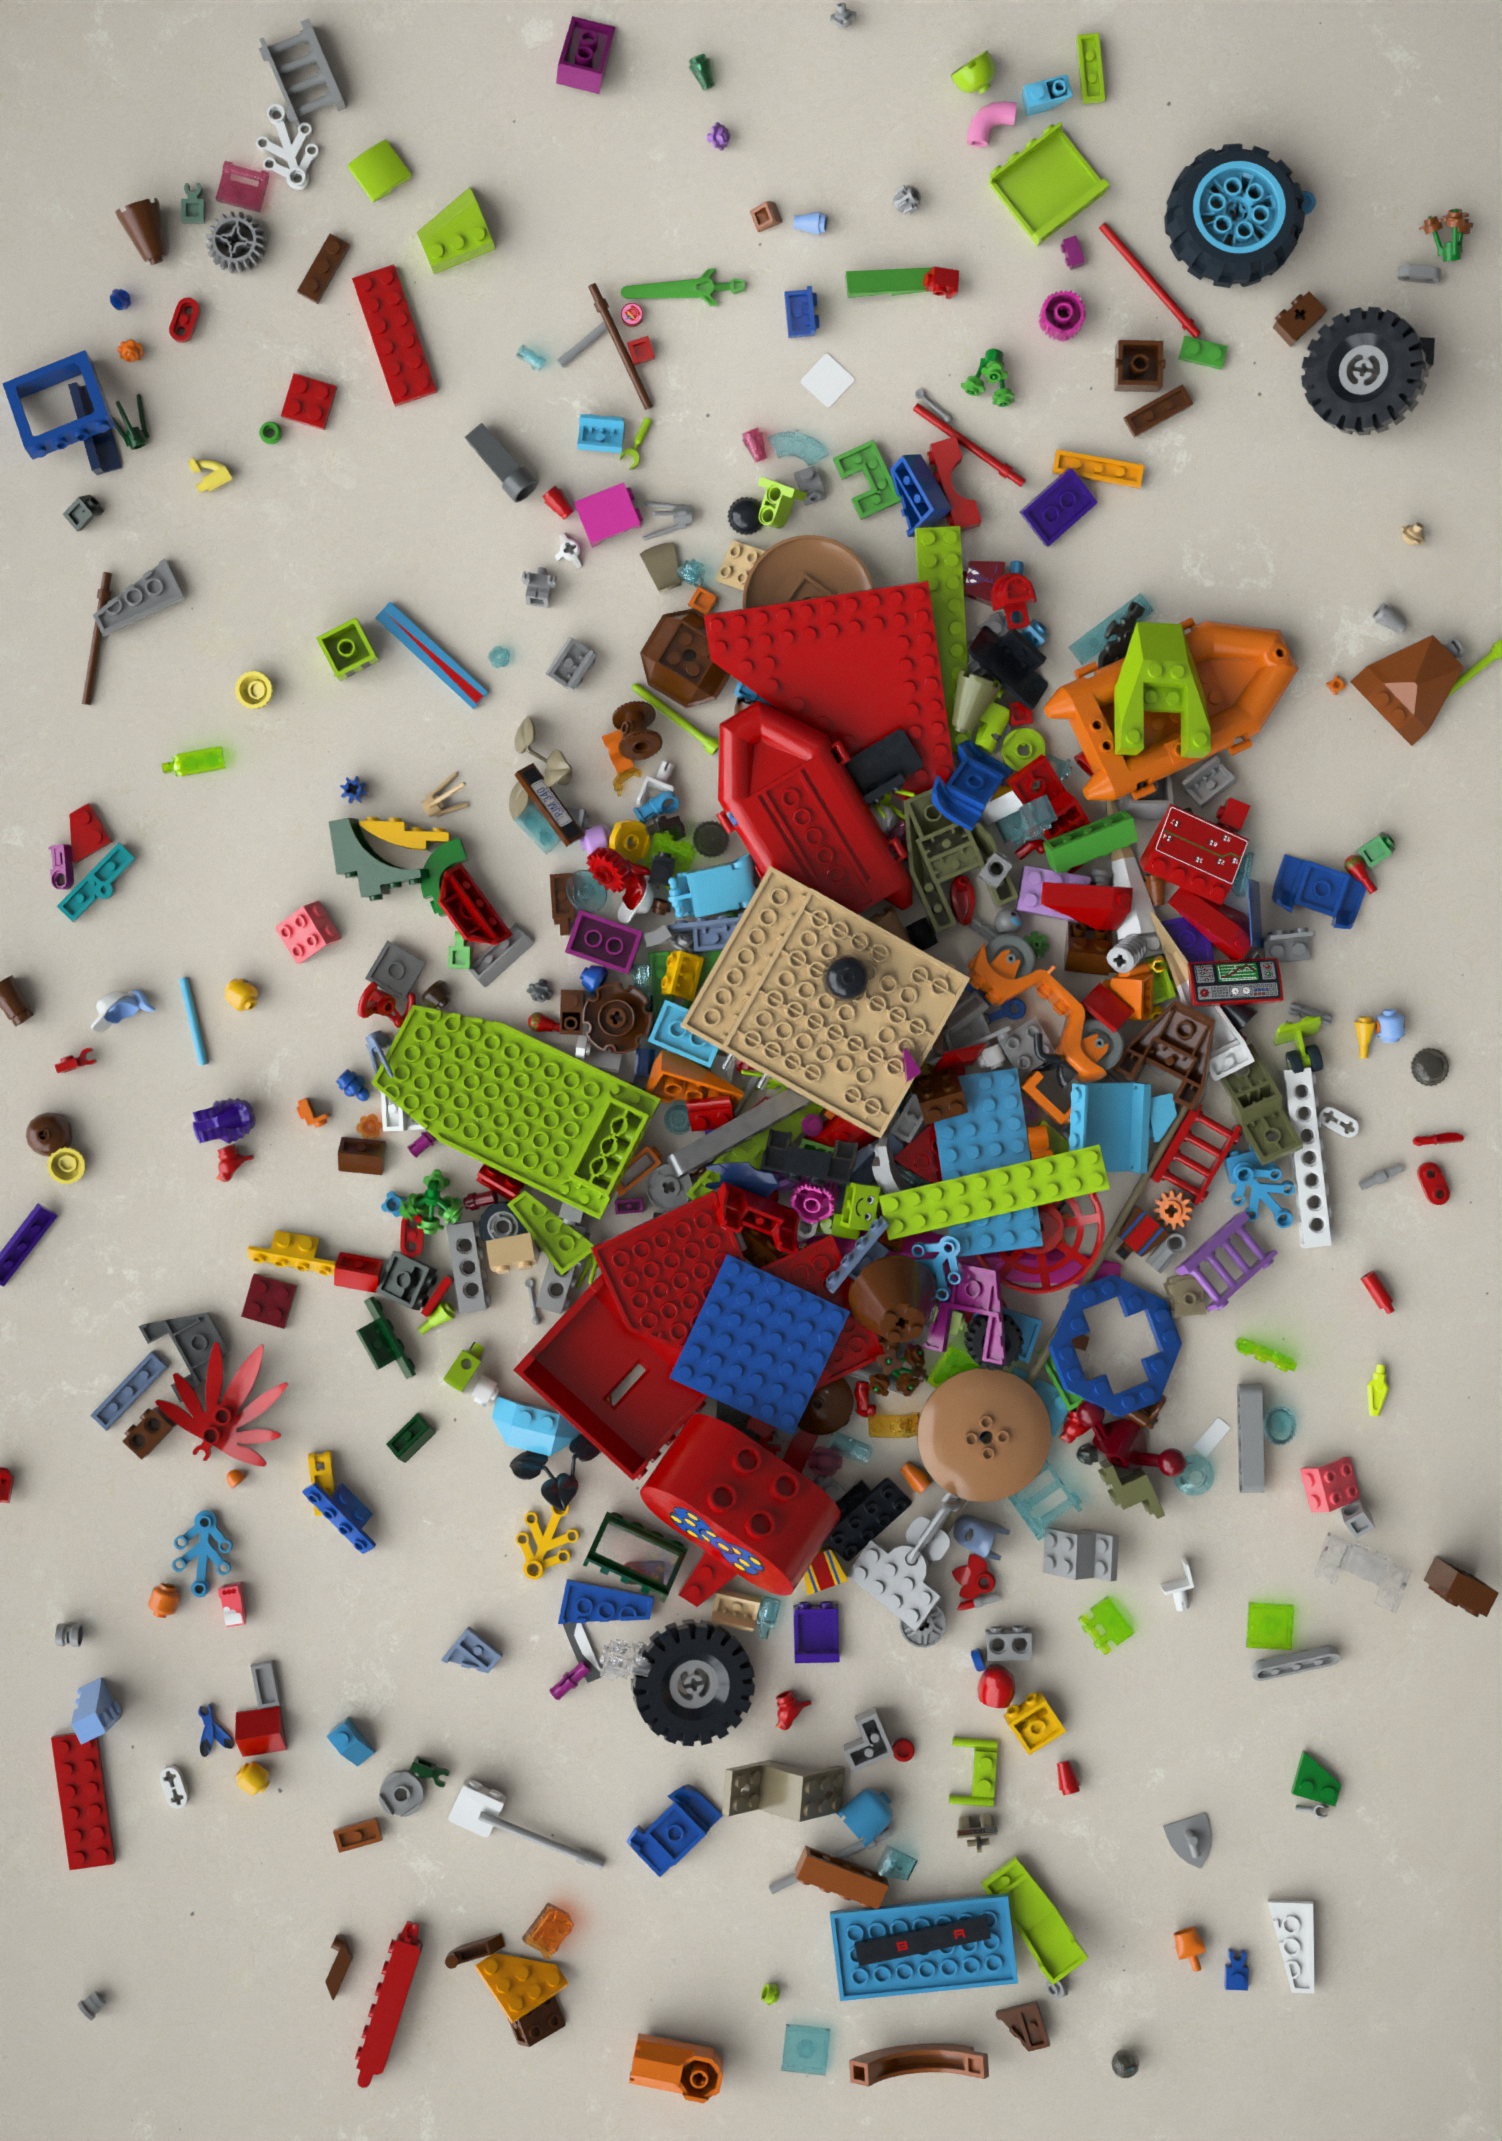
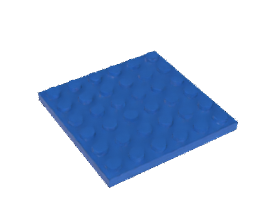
M727 1254L669 1378L793 1435L850 1311Z

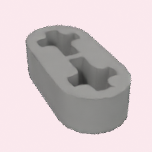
M1412 264L1399 266L1398 279L1401 281L1429 284L1440 282L1441 269L1438 267Z

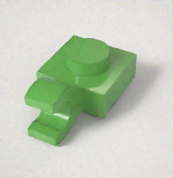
M455 931V946H449L448 968L472 969L473 947L466 946L468 940H464L458 931Z

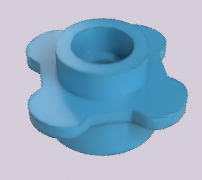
M390 1191L387 1193V1199L381 1205V1208L384 1212L388 1211L393 1213L395 1217L401 1216L399 1207L402 1206L400 1201L403 1200L405 1202L407 1199L404 1196L396 1195L394 1191Z

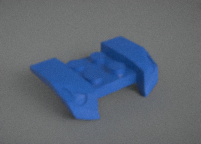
M966 740L958 745L957 760L961 763L947 784L944 783L941 777L936 776L932 789V804L947 819L972 831L981 819L984 809L999 787L1004 785L1013 769L984 753L973 741Z
M1284 854L1274 883L1272 899L1290 913H1292L1293 906L1296 904L1333 917L1331 925L1334 928L1351 929L1355 923L1366 888L1361 881H1358L1351 875Z
M690 1784L684 1785L669 1794L668 1797L674 1802L646 1830L640 1825L635 1827L626 1841L659 1877L671 1866H675L723 1816L704 1794Z

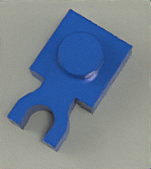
M1228 1949L1231 1965H1225L1224 1988L1225 1990L1248 1991L1249 1968L1247 1965H1243L1246 1961L1247 1952L1241 1950V1956L1234 1958L1233 1949Z

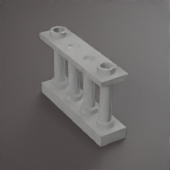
M309 18L301 21L304 30H301L300 34L270 47L267 46L264 38L259 39L262 47L259 48L264 62L269 61L288 106V109H285L290 123L295 122L297 129L300 125L298 117L328 104H331V106L335 104L338 112L346 109ZM301 43H310L312 50L309 51L308 55L276 67L272 58L273 55ZM311 63L314 65L318 63L321 71H318L317 75L285 88L280 76ZM321 83L322 85L327 84L329 91L326 92L325 96L293 108L290 96Z

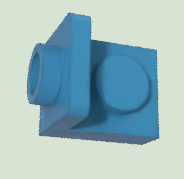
M1035 619L1030 621L1029 626L1020 632L1036 648L1043 644L1049 635L1047 628Z

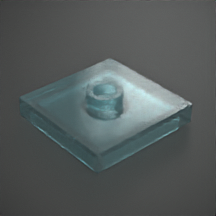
M786 2024L781 2071L826 2076L830 2029Z

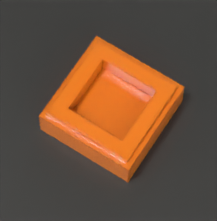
M698 586L688 606L702 614H709L718 597Z

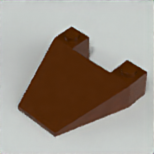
M1174 1000L1124 1048L1123 1054L1113 1070L1137 1082L1147 1063L1181 1080L1182 1083L1172 1100L1178 1105L1196 1113L1206 1095L1215 1020Z

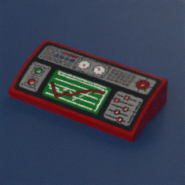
M1277 958L1187 963L1191 1008L1280 1003L1284 1000Z

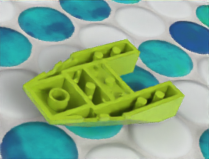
M1136 623L1118 681L1114 688L1116 755H1138L1144 749V711L1181 713V757L1204 758L1211 752V730L1204 690L1182 624Z

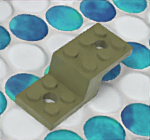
M1249 1044L1247 1047L1255 1062L1243 1067L1248 1071L1247 1074L1238 1075L1235 1071L1221 1078L1220 1081L1231 1099L1233 1116L1239 1126L1242 1127L1241 1130L1261 1165L1264 1166L1303 1149V1143L1283 1110L1282 1095L1254 1046ZM1273 1133L1278 1135L1279 1138L1275 1141H1269L1266 1137Z

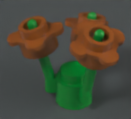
M1451 209L1440 220H1438L1437 216H1429L1424 221L1425 226L1419 228V230L1424 228L1426 235L1429 233L1433 234L1438 256H1443V262L1461 259L1463 234H1470V228H1473V223H1469V219L1465 218L1469 217V213H1462V209ZM1446 220V226L1452 227V241L1445 242L1444 247H1442L1437 230L1443 228L1441 221Z

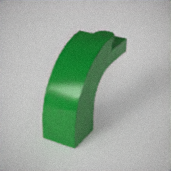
M460 838L446 842L438 847L427 859L423 868L429 869L430 878L422 879L421 890L423 898L429 899L433 897V901H430L432 909L440 917L447 916L438 904L444 872L459 863L469 861Z

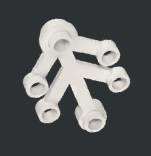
M273 104L268 108L267 116L271 123L276 125L283 148L270 142L265 136H260L256 140V145L261 152L268 151L286 160L290 169L277 164L275 159L271 157L264 159L263 167L268 173L275 172L287 178V183L292 189L302 190L309 183L307 170L312 160L318 158L320 152L317 145L311 143L306 146V154L299 166L296 157L306 138L312 136L313 130L309 123H301L298 127L299 132L291 145L284 123L286 112L281 105ZM276 113L281 114L279 119H274ZM308 127L309 131L308 133H302V129ZM262 141L267 142L265 147H260ZM310 149H316L315 154H309ZM269 162L274 163L272 168H267L266 165ZM297 176L302 177L300 182H295L294 179Z

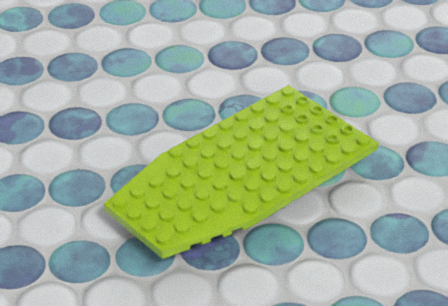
M412 1005L385 1056L394 1076L392 1078L389 1076L382 1062L372 1081V1085L442 1144L599 1220L602 1219L662 1101L660 1098L501 1022L462 1016L457 1013H448L417 1005Z

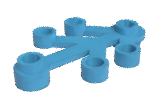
M1247 1161L1235 1164L1232 1169V1175L1237 1180L1235 1192L1231 1195L1232 1203L1235 1206L1244 1205L1246 1201L1244 1191L1247 1183L1252 1189L1249 1206L1244 1211L1247 1215L1249 1212H1255L1254 1215L1249 1216L1250 1219L1248 1221L1258 1219V1204L1261 1198L1274 1213L1276 1225L1280 1228L1289 1227L1293 1223V1216L1290 1210L1281 1208L1268 1192L1283 1193L1286 1196H1290L1295 1192L1293 1182L1285 1180L1281 1184L1257 1181L1255 1177L1270 1178L1273 1181L1279 1180L1282 1172L1277 1165L1264 1169L1254 1168ZM1247 1169L1246 1172L1240 1173L1241 1170ZM1273 1171H1278L1276 1175H1271ZM1286 1186H1291L1289 1190H1284ZM1236 1197H1242L1239 1201L1235 1200Z
M946 1235L941 1238L940 1242L924 1244L923 1242H917L912 1247V1254L916 1257H922L926 1252H940L936 1258L916 1259L914 1261L921 1264L924 1263L933 1275H936L938 1284L937 1298L941 1301L947 1300L951 1295L943 1266L946 1258H948L951 1270L948 1275V1281L953 1285H957L963 1279L957 1259V1254L961 1251V1243L954 1235ZM946 1244H950L952 1250L948 1249ZM916 1247H920L922 1252H918ZM952 1274H956L959 1279H954ZM940 1290L945 1291L947 1296H943Z
M209 1510L199 1512L194 1520L195 1525L184 1535H180L174 1540V1546L182 1550L188 1546L189 1540L200 1533L199 1543L182 1557L176 1558L172 1563V1568L176 1572H181L198 1555L197 1577L191 1586V1591L196 1597H204L211 1588L210 1582L206 1579L208 1557L217 1566L218 1574L227 1575L231 1571V1564L225 1561L209 1543V1534L219 1543L218 1548L222 1553L231 1551L233 1542L230 1539H226L216 1527L217 1517ZM203 1518L208 1519L209 1524L207 1526L202 1524ZM178 1539H183L185 1541V1545L180 1546L178 1544ZM223 1542H227L229 1544L228 1550H225L222 1547ZM181 1561L183 1568H178L176 1562ZM222 1564L227 1566L228 1570L226 1572L221 1571L220 1566ZM196 1586H203V1592H198Z

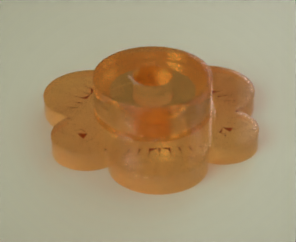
M370 1114L368 1117L362 1116L360 1118L361 1123H358L356 1126L357 1132L361 1133L364 1139L379 1137V1129L382 1128V1123L378 1122V1117L375 1114Z

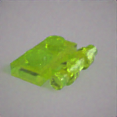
M1108 1596L1090 1608L1094 1614V1617L1090 1620L1085 1614L1078 1618L1082 1624L1081 1628L1083 1631L1090 1635L1094 1641V1646L1100 1649L1104 1655L1111 1651L1107 1645L1108 1641L1112 1639L1116 1646H1118L1135 1634ZM1099 1623L1106 1631L1102 1636L1095 1628Z

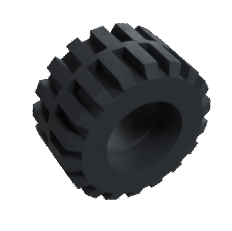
M1003 1313L1004 1332L1006 1334V1365L982 1361V1339L986 1334L989 1316L980 1314L981 1316L978 1318L975 1316L972 1319L973 1323L967 1325L968 1331L964 1334L966 1341H964L965 1347L971 1358L980 1367H986L991 1371H994V1368L1000 1371L1003 1370L1004 1366L1008 1368L1012 1366L1011 1362L1013 1360L1016 1362L1019 1359L1017 1355L1018 1353L1022 1354L1023 1349L1021 1345H1024V1339L1021 1336L1023 1334L1018 1325L1010 1316Z

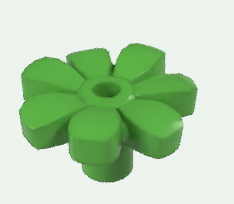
M1032 931L1030 933L1031 937L1025 935L1023 939L1031 945L1035 955L1039 959L1045 956L1043 950L1047 951L1050 947L1048 943H1044L1047 940V936L1045 934L1038 936L1037 931Z

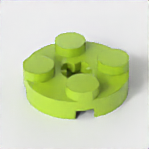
M1030 728L1011 731L1002 743L1001 756L1004 763L1013 771L1018 772L1041 754L1045 756L1044 739L1037 731ZM1027 745L1029 747L1027 751H1030L1029 755H1019L1018 752L1020 750H1017L1018 746L1024 747Z

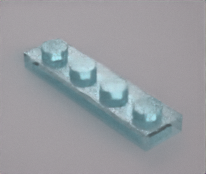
M1141 593L1069 646V649L1081 665L1102 651L1108 641L1117 639L1115 634L1110 636L1109 639H1105L1106 628L1113 620L1120 624V618H1126L1128 607L1132 601L1145 608L1143 615L1137 618L1136 623L1154 611Z

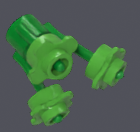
M998 349L987 350L985 358L980 359V366L976 375L969 376L966 383H961V388L965 389V392L971 396H980V393H984L986 390L983 387L984 382L980 379L982 374L988 378V382L991 384L1000 381V389L994 391V396H992L994 405L1007 407L1015 402L1012 390L1005 388L1004 379L1008 377V372L1004 371V363L1002 362L1003 352Z

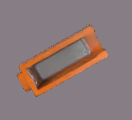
M649 1145L632 1158L616 1190L620 1197L662 1163L660 1160L662 1154L655 1146L652 1148Z

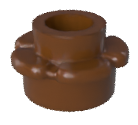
M654 898L651 906L653 908L652 912L664 916L666 912H671V902L661 898Z

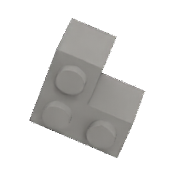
M876 1707L855 1715L862 1737L843 1745L844 1753L853 1772L894 1755L893 1747Z

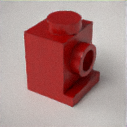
M934 266L924 276L923 286L925 291L933 292L937 296L946 295V299H951L958 293L959 270Z

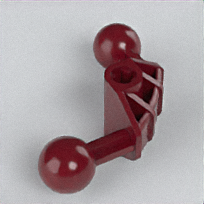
M1085 1400L1081 1401L1077 1406V1419L1082 1425L1092 1428L1095 1433L1092 1440L1094 1445L1106 1455L1108 1461L1114 1466L1140 1471L1142 1466L1159 1467L1160 1471L1168 1477H1177L1185 1471L1187 1465L1186 1457L1178 1449L1168 1448L1161 1454L1147 1453L1145 1432L1137 1423L1132 1420L1119 1419L1103 1424L1102 1421L1105 1417L1104 1408Z

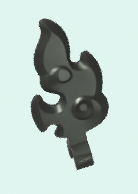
M1132 601L1128 607L1126 618H1120V624L1113 620L1106 628L1105 639H1109L1114 634L1117 635V639L1108 641L1098 657V669L1113 663L1116 657H1119V660L1126 657L1136 620L1145 611V608L1140 606V604Z

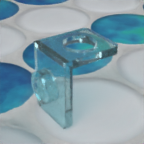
M1045 753L1048 761L1056 763L1057 770L1055 773L1059 780L1067 779L1072 769L1069 766L1071 759L1063 761Z

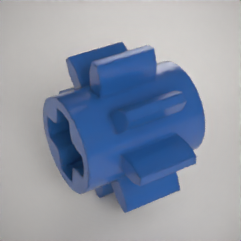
M358 776L355 777L354 781L347 777V783L340 785L345 792L341 797L346 798L349 796L348 802L350 804L354 800L362 803L361 797L368 795L363 789L367 786V783L359 784L360 779ZM352 785H354L355 787H359L356 790V795L349 793L352 791Z

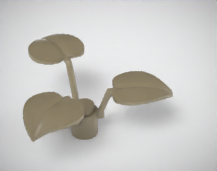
M527 716L519 726L515 736L516 751L521 754L527 751L547 763L544 775V783L547 787H552L555 784L567 786L572 778V767L568 764L560 750H554L546 759L531 749L530 746L535 740V726L531 717ZM519 781L513 787L509 798L510 813L516 822L524 814L530 802V796Z

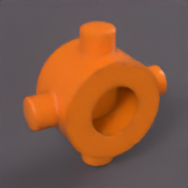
M1335 675L1333 680L1326 683V687H1329L1333 695H1338L1342 688H1346V684L1343 683L1338 675Z

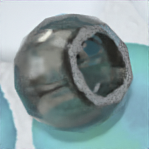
M1129 2049L1118 2050L1113 2055L1111 2061L1112 2070L1121 2078L1134 2076L1140 2066L1137 2055Z

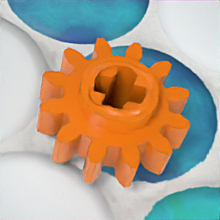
M1175 1189L1171 1190L1169 1194L1163 1192L1161 1194L1163 1199L1155 1200L1156 1204L1160 1205V1207L1155 1208L1153 1211L1160 1213L1156 1220L1160 1221L1163 1219L1165 1221L1163 1223L1164 1228L1170 1225V1223L1173 1230L1178 1228V1223L1181 1227L1187 1225L1185 1220L1193 1218L1188 1212L1194 1210L1195 1207L1188 1206L1192 1199H1184V1191L1176 1195ZM1174 1205L1178 1212L1174 1213V1211L1170 1210V1207Z

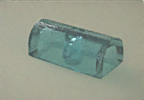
M837 1431L829 1435L825 1445L826 1449L863 1465L868 1464L873 1450L872 1446Z

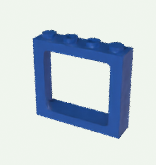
M86 350L2 383L24 448L32 460L42 458L51 452L64 449L71 444L84 441L88 437L104 433L108 429L116 427L93 361ZM82 374L94 407V412L40 435L33 436L21 398Z

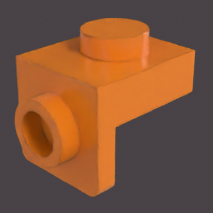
M309 1098L297 1101L299 1104L297 1107L298 1114L301 1119L305 1118L308 1126L314 1125L315 1128H318L328 1123L326 1119L331 1118L330 1113L317 1117Z

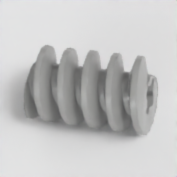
M1129 934L1108 952L1106 959L1115 971L1127 973L1146 956L1147 948L1140 936Z

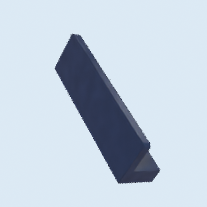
M77 382L68 384L77 419L92 414L94 407L86 385L80 386ZM112 428L84 440L91 470L96 475L122 468Z

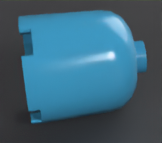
M864 1789L837 1812V1815L840 1818L843 1815L846 1817L843 1822L858 1839L863 1836L865 1840L862 1843L867 1847L891 1823L893 1810L889 1804L892 1801L883 1791L879 1794L874 1789Z

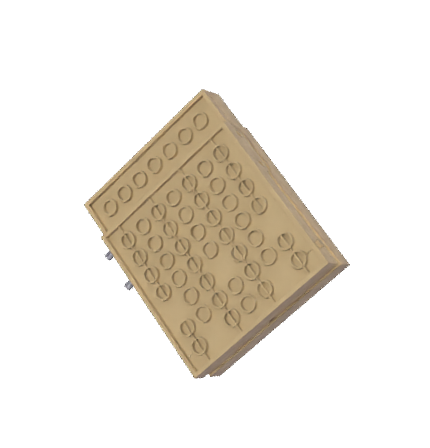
M770 866L680 1027L729 1054L722 1065L723 1069L729 1070L736 1058L763 1073L757 1085L760 1088L763 1083L760 1090H764L769 1079L772 1078L873 1136L881 1138L914 1080L912 1078L906 1082L902 1050L904 1048L908 1050L920 1069L970 978L955 970V966L947 962L945 964L830 898L812 888H808ZM841 956H851L861 960L869 973V984L865 992L857 999L848 1002L837 1001L830 997L824 990L822 973L826 965L834 958Z

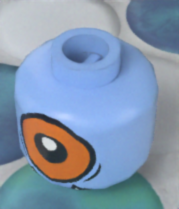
M1385 1009L1383 1014L1376 1016V1036L1381 1038L1382 1042H1398L1405 1035V1017L1397 1013L1396 1009Z

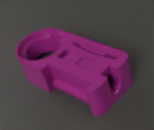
M59 844L49 846L48 849L51 850L53 869H50L51 883L56 889L68 890L74 884L71 845ZM62 874H64L65 876V883L63 886L60 883V876Z

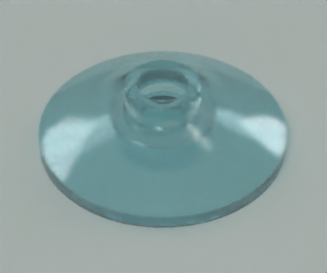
M579 870L573 873L567 881V896L577 909L588 913L596 912L605 905L607 890L603 884H598V879L592 878L594 875L592 872Z

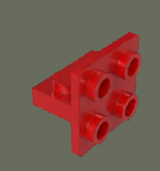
M485 1164L479 1170L476 1179L477 1182L491 1190L494 1189L497 1194L509 1201L516 1198L525 1183Z

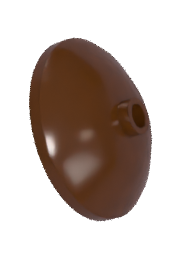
M842 1377L817 1389L811 1395L798 1426L805 1432L813 1435H828L842 1428L849 1420L854 1405L853 1393L847 1381ZM820 1400L822 1406L816 1407L814 1401Z

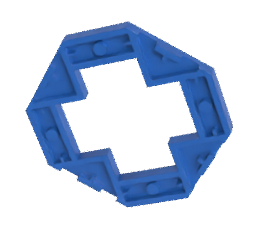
M1114 1274L1072 1289L1068 1296L1069 1300L1066 1308L1062 1311L1056 1326L1058 1328L1055 1336L1051 1339L1048 1346L1063 1389L1083 1398L1087 1402L1110 1411L1111 1414L1117 1417H1122L1159 1402L1182 1345L1167 1301ZM1118 1297L1125 1317L1143 1310L1145 1311L1159 1352L1141 1359L1148 1381L1113 1394L1106 1374L1086 1381L1071 1339L1090 1332L1083 1313L1084 1309Z

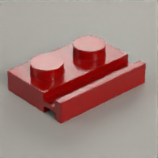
M731 1095L689 1099L686 1101L692 1132L717 1129L735 1119Z

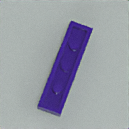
M38 1203L0 1252L1 1286L4 1287L57 1218V1214L54 1211Z

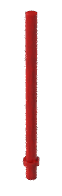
M1103 223L1099 227L1100 231L1182 324V329L1184 331L1187 330L1193 338H1197L1201 332L1193 324L1194 320L1186 316L1107 223Z

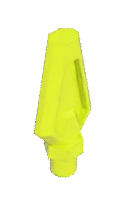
M1377 1364L1376 1372L1373 1373V1379L1367 1385L1369 1415L1372 1416L1380 1415L1389 1390V1386L1385 1381L1387 1375L1385 1374L1386 1365Z

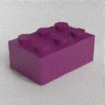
M579 910L565 953L630 975L644 933Z

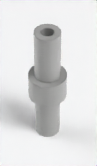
M1396 1164L1386 1170L1380 1169L1374 1172L1373 1176L1358 1182L1359 1186L1364 1190L1377 1183L1380 1185L1387 1182L1388 1178L1403 1172L1400 1164Z

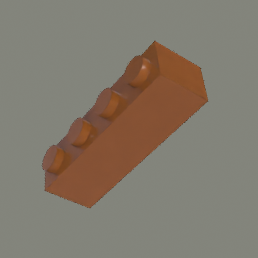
M806 1845L795 1867L796 1879L802 1884L817 1886L826 1893H836L841 1898L848 1901L852 1899L866 1908L873 1907L879 1909L889 1888L886 1875Z

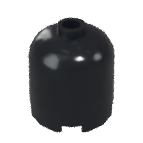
M851 956L834 958L826 965L822 973L824 990L837 1001L848 1002L857 999L865 992L869 984L867 967L861 960Z

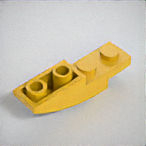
M366 817V821H360V826L376 837L407 849L429 851V842L446 843L451 841V834L446 832L445 828H432V832H426L421 827H410V831H407V823L401 822L402 818L390 817L388 821H379V817Z

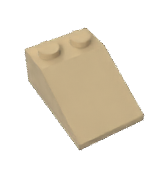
M531 1233L486 1241L489 1265L493 1273L505 1274L510 1272V1269L515 1268L526 1270L532 1268V1265L538 1264L540 1250Z

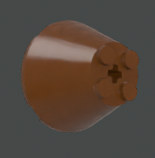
M886 1256L872 1261L860 1270L859 1276L850 1285L848 1302L853 1317L860 1325L886 1338L890 1343H901L922 1335L923 1328L936 1305L938 1287L933 1273L924 1263L921 1264L914 1261L912 1257Z

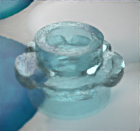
M496 646L488 654V660L491 661V665L495 668L505 667L509 663L510 653L506 648L503 649L501 646Z

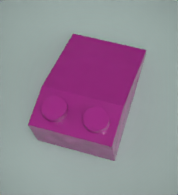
M572 16L558 62L556 84L600 94L615 27Z

